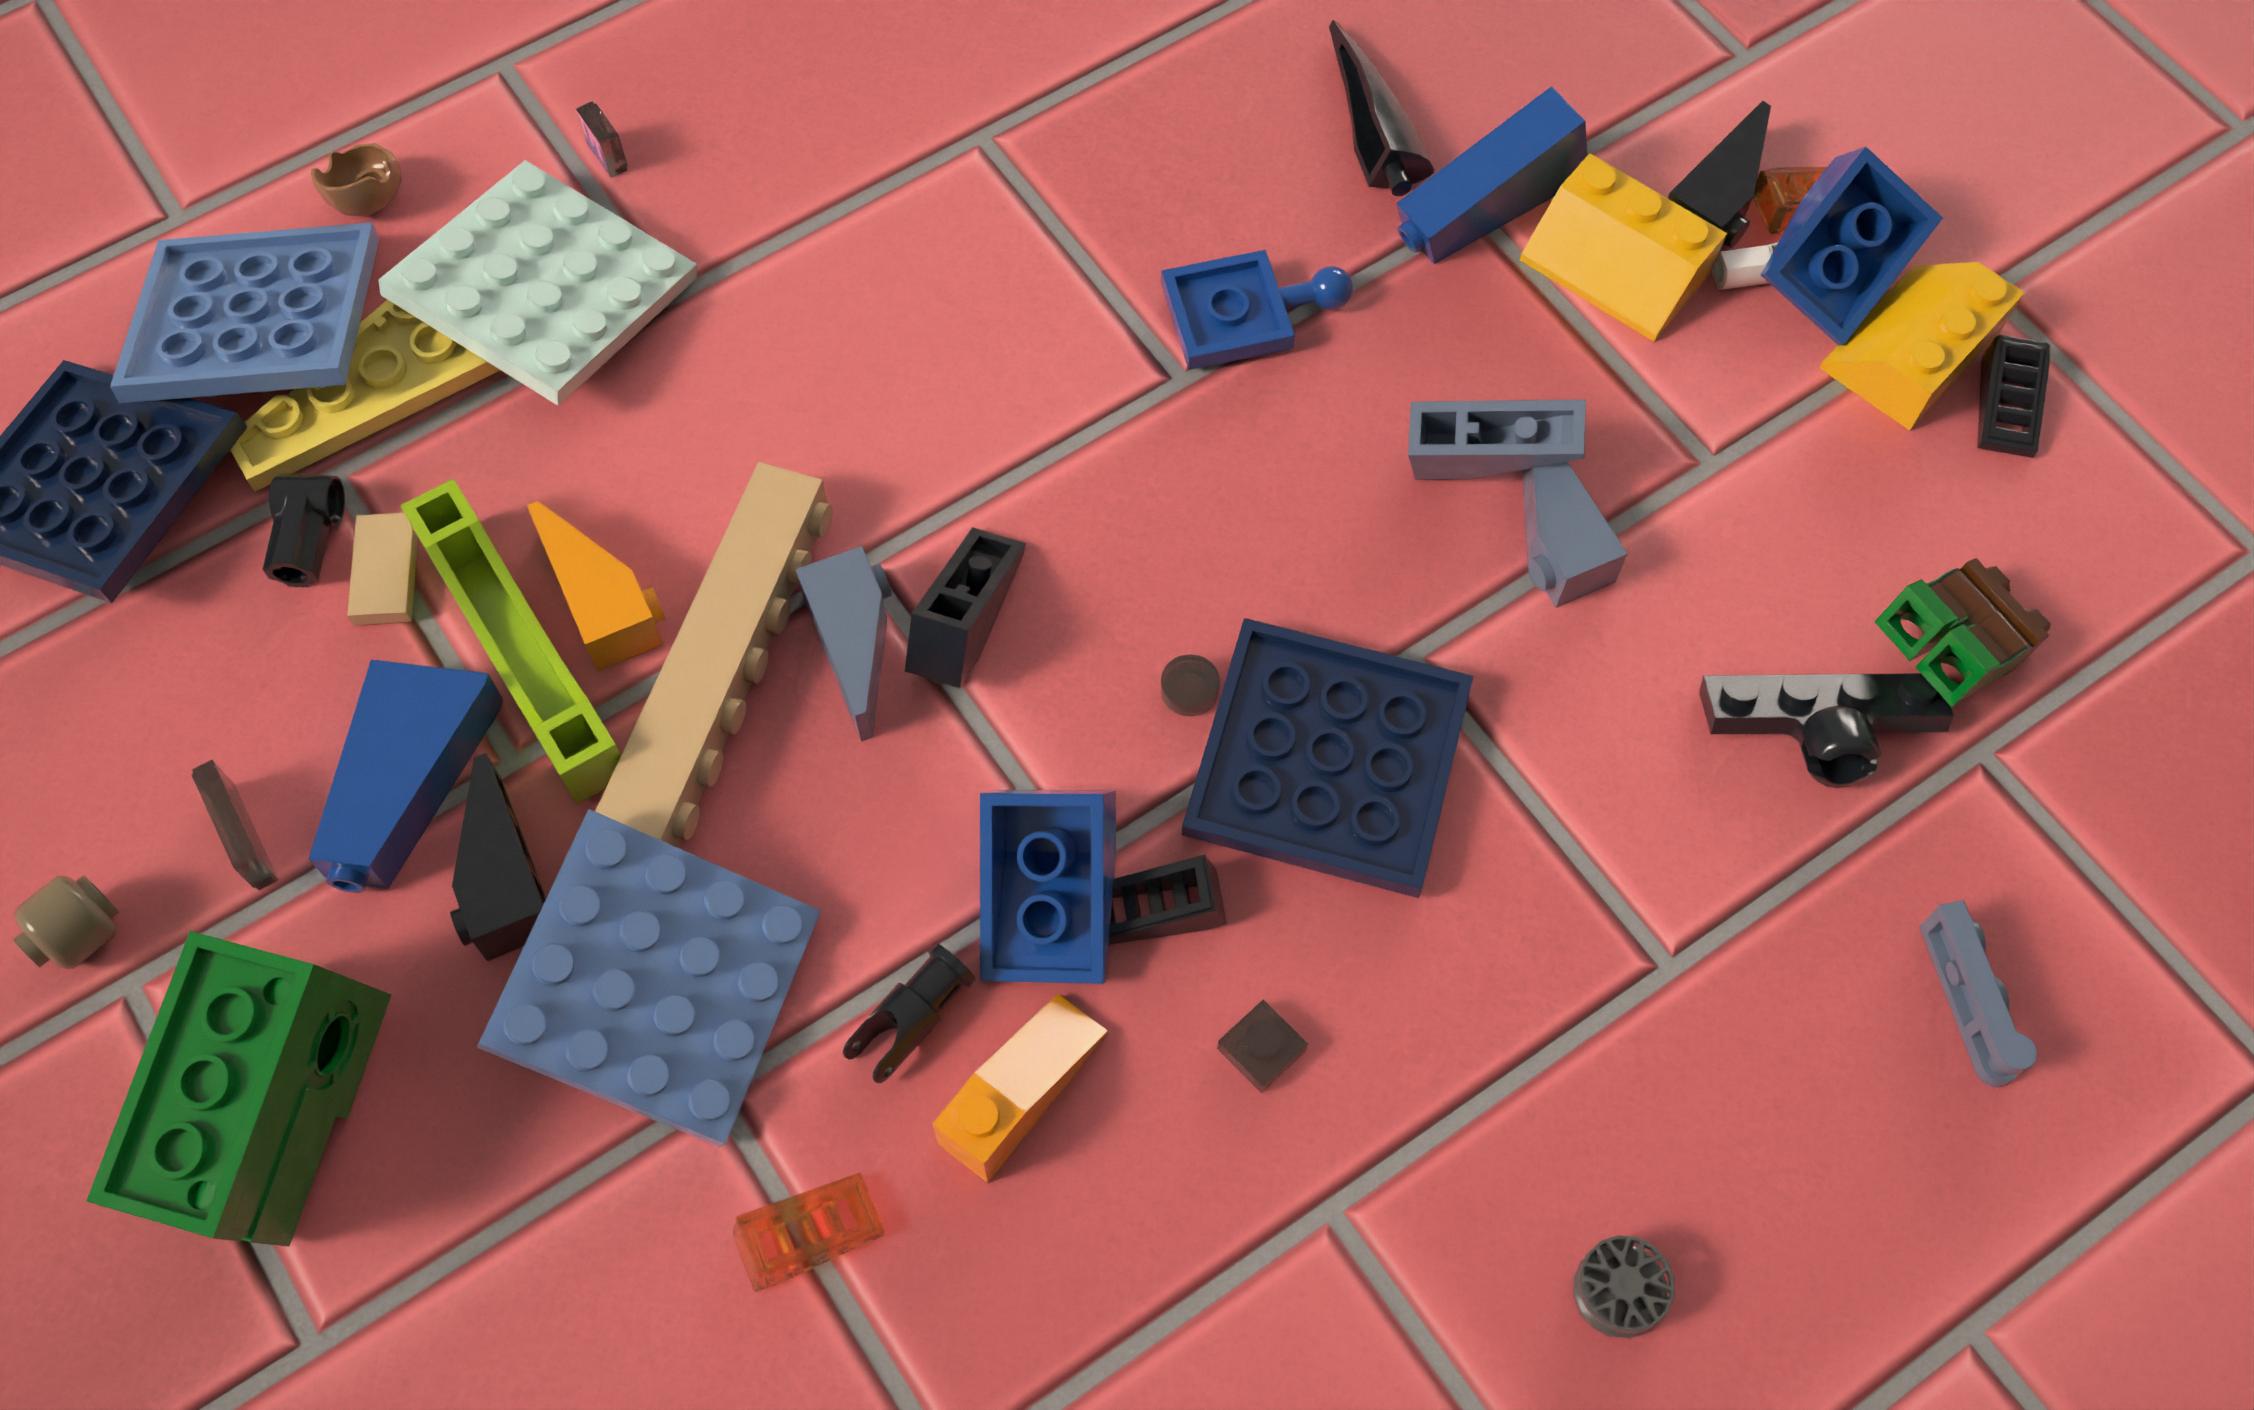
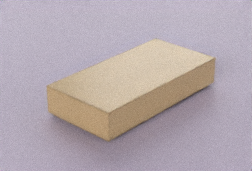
M405 513L356 515L347 616L353 625L412 622L418 536Z

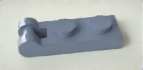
M1964 900L1939 905L1919 926L1976 1074L1986 1085L2003 1087L2035 1063L2037 1058L2036 1046L2030 1038L2017 1032L2009 1014L2010 1002L2008 992L2002 981L1994 977L1985 954L1986 941L1983 930L1976 920L1971 919Z

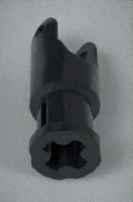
M933 943L927 951L930 957L906 984L897 983L848 1039L843 1048L844 1057L848 1060L854 1059L880 1033L889 1029H898L892 1048L879 1061L873 1071L872 1078L876 1083H883L892 1076L941 1020L938 1015L941 1009L962 986L970 987L976 980L973 973L955 955L940 944Z

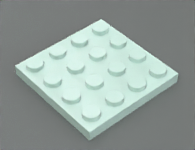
M524 160L383 275L378 282L381 296L559 406L697 279V264Z

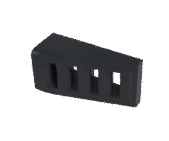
M1999 335L1993 339L1981 360L1977 448L2034 458L2037 454L2050 364V345L2048 343ZM2002 381L2022 384L2024 387L2002 384ZM1999 403L2022 406L2023 409L2000 406ZM1996 422L2022 426V431L1996 427Z
M1205 854L1114 878L1112 898L1123 897L1127 921L1116 922L1112 900L1109 945L1197 932L1227 924L1218 875ZM1198 886L1200 902L1191 904L1188 888ZM1173 890L1176 908L1166 910L1163 891ZM1139 894L1148 895L1150 915L1141 916L1138 900Z

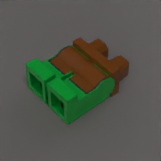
M1977 558L1966 562L1960 569H1952L1929 583H1925L1921 579L1907 585L1874 621L1909 661L1929 652L1915 667L1951 707L2000 677L2014 671L2050 636L2047 631L2051 625L2037 609H2024L2009 593L2011 591L2009 586L2010 580L1997 566L1985 568ZM1901 620H1908L1921 629L1924 635L1920 639L1912 637L1903 628ZM1941 663L1955 667L1964 677V681L1961 684L1952 681L1942 670Z

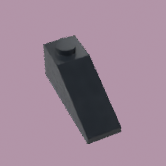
M1762 101L1668 196L1669 200L1726 232L1727 235L1722 247L1724 245L1729 248L1735 246L1750 224V220L1745 218L1755 192L1771 105L1765 101Z
M972 527L912 612L905 672L925 677L937 684H947L961 688L982 654L1024 555L1026 543Z
M485 753L475 757L473 762L452 888L459 908L451 911L450 915L462 944L467 946L474 943L485 959L489 961L525 945L546 900V896L503 780Z

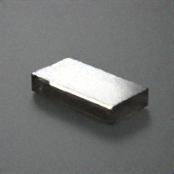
M213 760L192 769V778L233 868L253 888L258 890L279 881L235 784Z

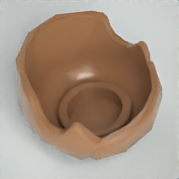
M376 143L359 144L343 153L332 151L329 153V166L325 173L321 172L318 168L311 169L314 187L326 203L344 215L368 217L383 209L394 198L402 181L401 168L392 152Z

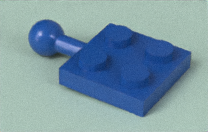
M1266 250L1161 270V285L1188 370L1293 349L1295 334L1286 308L1316 303L1323 309L1336 310L1343 307L1349 301L1353 291L1350 276L1343 269L1335 266L1320 269L1309 282L1278 288Z

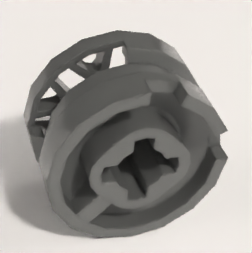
M1618 1235L1600 1241L1582 1259L1573 1278V1297L1580 1315L1593 1329L1608 1337L1630 1339L1645 1334L1668 1313L1674 1299V1276L1667 1259L1654 1245L1638 1237ZM1634 1242L1639 1244L1638 1248L1633 1246ZM1644 1247L1649 1249L1655 1256L1651 1257L1644 1251ZM1660 1260L1664 1268L1661 1269L1655 1261ZM1665 1272L1669 1279V1285H1667V1282L1663 1275Z

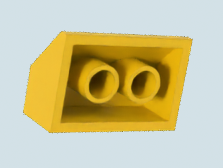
M1589 153L1558 189L1521 253L1520 261L1655 342L1711 274L1727 233Z
M1979 262L1914 265L1868 313L1846 343L1837 346L1822 361L1819 368L1910 431L2002 331L2025 292Z

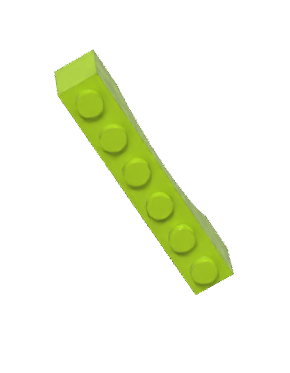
M454 478L400 505L576 805L606 789L621 754L590 701L546 635Z

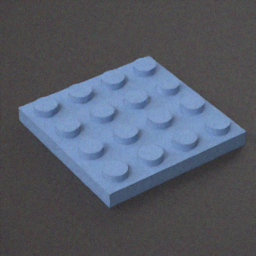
M373 222L158 240L110 385L118 402H155L167 399L214 397L227 394L346 385L379 243V237Z
M588 809L477 1048L721 1147L726 1144L821 910Z

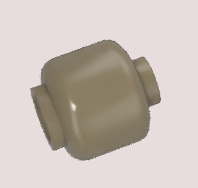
M83 875L77 881L68 876H57L17 907L14 916L23 932L15 937L13 941L39 967L52 960L59 967L73 969L114 937L116 926L112 918L119 911L86 876Z

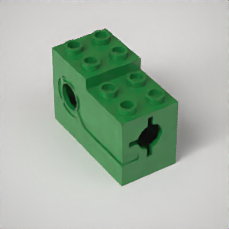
M190 931L86 1202L213 1239L244 1240L251 1243L290 1247L336 1117L348 1119L392 994L312 963Z

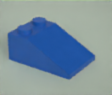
M1865 146L1833 159L1801 200L1761 276L1838 346L1844 345L1938 226L1943 217Z
M992 790L980 793V981L1104 984L1106 982L1116 859V790Z

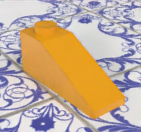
M539 501L528 504L527 507L597 671L664 645L656 623L666 620L653 587L641 591L635 575L629 567Z
M1057 994L970 1077L932 1123L938 1144L989 1183L1108 1035V1031Z

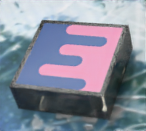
M591 101L576 108L586 142L608 175L612 178L627 171L626 166L628 165L619 135L597 103L594 104Z

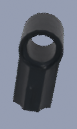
M276 474L272 479L269 490V508L274 522L262 570L269 579L282 582L289 587H309L310 583L319 580L330 526H339L342 522L345 510L344 487L338 476Z

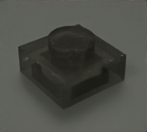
M1263 999L1218 1041L1217 1049L1263 1093L1306 1052L1308 1043Z

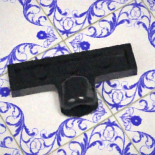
M1921 673L1703 676L1699 690L1710 734L1790 735L1799 742L1807 770L1811 777L1817 782L1833 788L1851 787L1873 775L1878 765L1877 758L1882 754L1875 733L1948 732L1954 717L1951 706Z

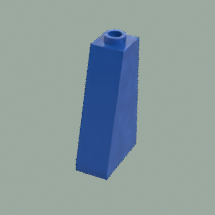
M1551 86L1397 202L1401 225L1397 227V230L1402 240L1412 252L1417 253L1422 250L1436 264L1553 198L1564 181L1588 155L1586 121Z
M371 659L309 856L312 864L327 879L328 885L353 893L363 892L366 886L389 889L501 710L503 698L488 673Z

